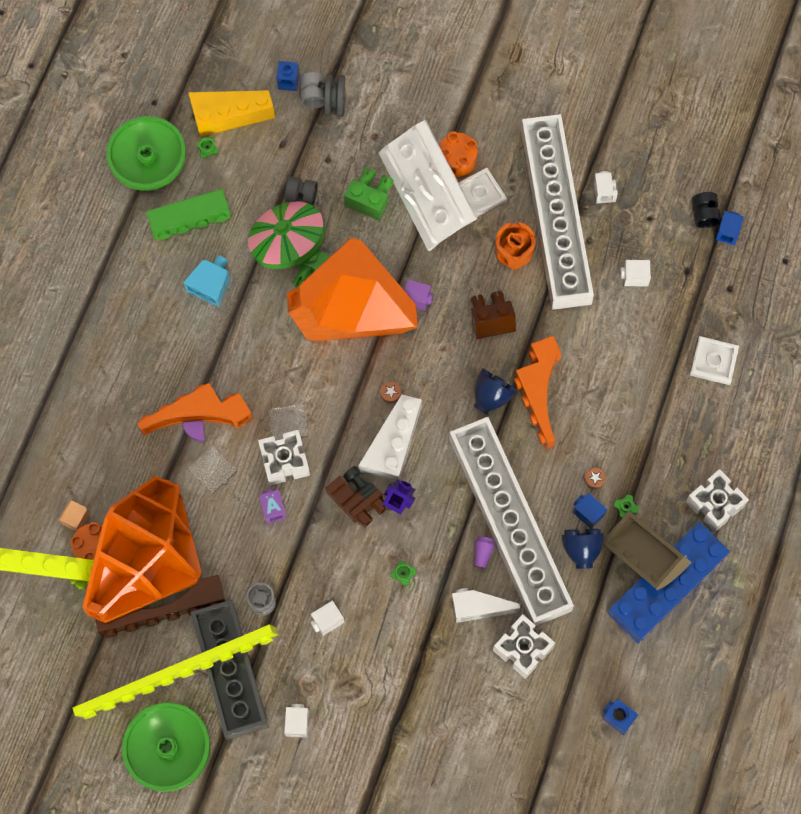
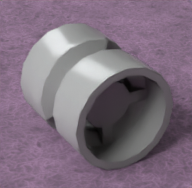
M316 72L303 74L300 77V89L302 90L301 105L311 109L324 106L325 76Z
M258 582L248 589L246 599L254 614L265 616L274 610L276 598L268 584Z

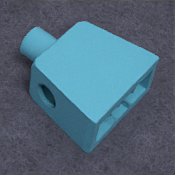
M220 255L217 256L214 263L202 260L184 281L185 290L219 307L230 280L229 272L224 269L228 260Z

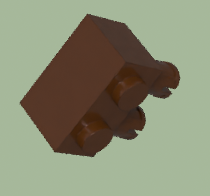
M496 291L491 294L493 304L485 305L482 295H478L479 300H477L476 295L471 298L473 308H471L472 325L476 339L516 332V318L511 301L505 302L502 291H498L499 296H497Z

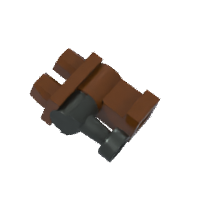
M353 466L343 477L347 482H353L358 488L356 492H353L341 476L337 477L325 488L327 494L354 523L358 522L365 528L373 521V518L368 514L372 508L380 515L388 507L383 505L382 492L374 484L366 483L359 476L360 470Z

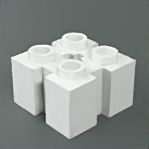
M299 430L282 434L283 439L275 441L274 436L258 440L270 486L286 482V476L293 475L294 480L310 476ZM282 456H286L287 459H286V460H282L281 457H282Z
M720 469L707 479L704 487L700 485L686 500V503L696 514L701 511L705 515L703 521L714 533L728 521L730 515L732 517L736 515L749 501L738 488L733 491L729 487L731 480ZM718 499L720 503H715L714 500Z
M522 614L511 626L510 632L512 635L509 637L505 633L494 645L493 651L505 662L510 658L514 662L513 669L526 679L537 667L538 661L536 659L539 657L543 660L554 648L555 642L544 632H541L539 635L534 632L536 625ZM526 643L528 645L527 651L521 650L519 644L524 645Z

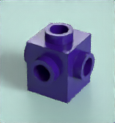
M397 480L394 485L389 484L384 493L387 497L383 505L401 515L406 507L411 508L415 501L413 494L416 489L406 481Z

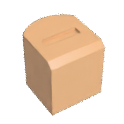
M69 500L58 521L62 525L77 531L86 524L90 517V512L85 506Z

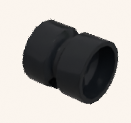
M702 192L692 197L696 227L711 228L721 222L720 211L717 209L719 204L716 193Z

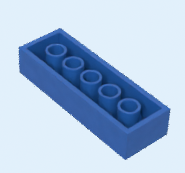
M700 522L674 546L691 562L677 578L660 590L655 589L644 578H641L609 609L608 615L638 644L730 553Z

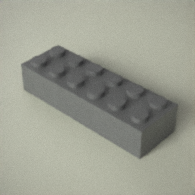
M233 600L191 612L202 653L243 636ZM237 652L233 654V658L227 661L218 660L213 663L214 666L206 669L226 740L269 728L248 652Z

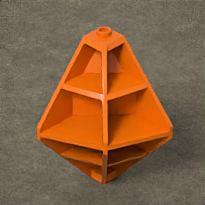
M348 239L297 288L287 292L288 313L307 340L327 341L397 335L418 327L416 304L359 239Z
M154 476L110 507L104 518L82 606L88 616L107 623L197 584L202 571L182 496L179 491L180 485Z

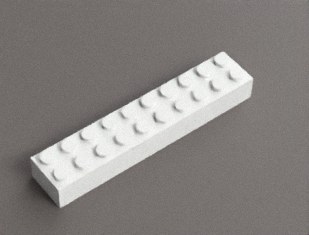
M561 114L522 119L521 134L551 308L554 310L592 305L594 293Z
M489 417L451 431L449 440L529 620L538 626L572 612L574 605Z

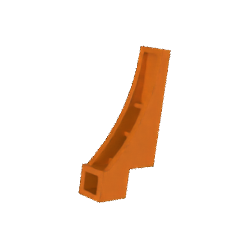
M554 336L531 344L528 355L532 365L516 370L515 378H513L516 389H520L522 392L521 400L524 407H528L531 413L529 415L531 424L538 429V440L541 445H545L546 450L555 445V438L551 430L547 409L548 383L554 365L557 361H560L562 354Z
M210 383L197 386L188 395L179 396L176 402L170 405H163L158 409V412L142 417L137 425L143 436L170 425L202 420L232 425L237 429L253 420V417L240 393L227 396L221 403Z

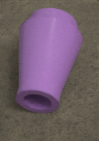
M478 536L477 541H475L474 566L487 567L495 547L494 539Z

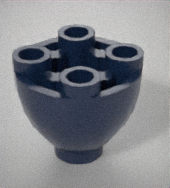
M482 368L475 383L474 394L476 403L474 407L488 414L489 411L498 409L508 403L517 392V389L508 383L505 386L503 379L496 375L492 378L493 374Z
M586 529V533H579V530H564L565 534L561 535L562 543L567 555L576 564V569L593 568V562L597 559L603 546L604 533H601L600 529Z

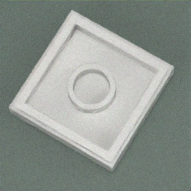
M488 168L458 182L476 217L507 202V197Z
M699 336L690 376L730 385L739 346Z

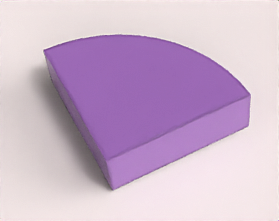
M203 420L183 422L184 430L189 437L198 442H205Z

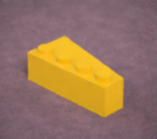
M269 90L188 92L200 137L275 118Z

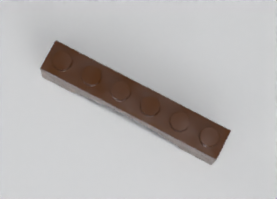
M218 575L199 579L197 584L193 585L182 597L170 604L153 609H137L107 623L97 619L95 621L98 633L101 636H105V638H110L118 635L117 632L124 630L126 632H133L138 630L139 626H155L159 624V621L166 619L174 621L184 614L191 616L192 611L226 601Z

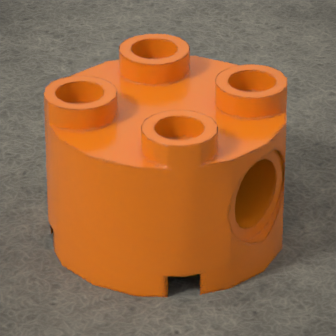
M455 131L450 132L448 136L443 138L439 146L456 179L462 178V176L470 175L476 167L478 155L477 142L467 134Z
M511 222L502 226L496 235L494 251L496 258L501 264L513 270L528 264L534 255L536 242L534 232L529 226L517 222V224H512Z
M91 522L76 531L71 538L72 551L76 558L94 560L103 525Z

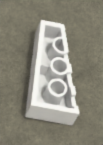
M403 394L400 396L359 464L360 473L393 482L401 479L421 412V399Z

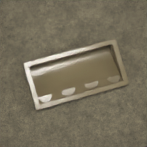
M630 511L626 513L603 541V544L657 590L672 582L691 564L682 553Z

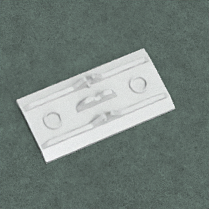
M426 120L410 128L379 152L428 251H431L440 242L462 227L477 220Z

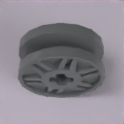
M332 75L326 76L325 116H331L333 108H337L338 117L344 116L346 96L345 75L339 76L337 84H334Z

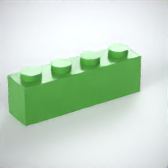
M223 189L146 211L155 240H164L174 234H184L191 229L204 228L208 224L221 223L231 218Z

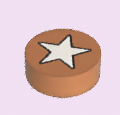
M387 382L381 387V398L383 401L395 403L399 400L401 388L397 383Z
M600 468L589 469L585 475V484L594 490L603 487L606 481L604 471Z

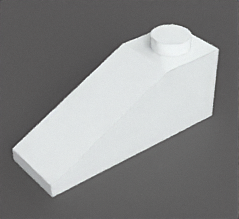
M468 588L458 589L455 591L456 593H452L456 623L519 613L520 610L518 603L475 590L468 591Z

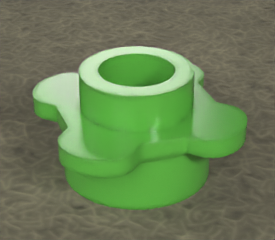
M203 138L197 142L196 146L200 149L201 158H207L208 155H216L218 153V148L214 144V138Z
M626 495L624 499L616 500L614 503V507L617 508L621 518L628 511L634 514L639 511V507L634 504L633 496Z
M400 561L395 571H392L391 577L394 580H399L403 586H407L410 584L411 577L416 574V569L410 567L404 561Z

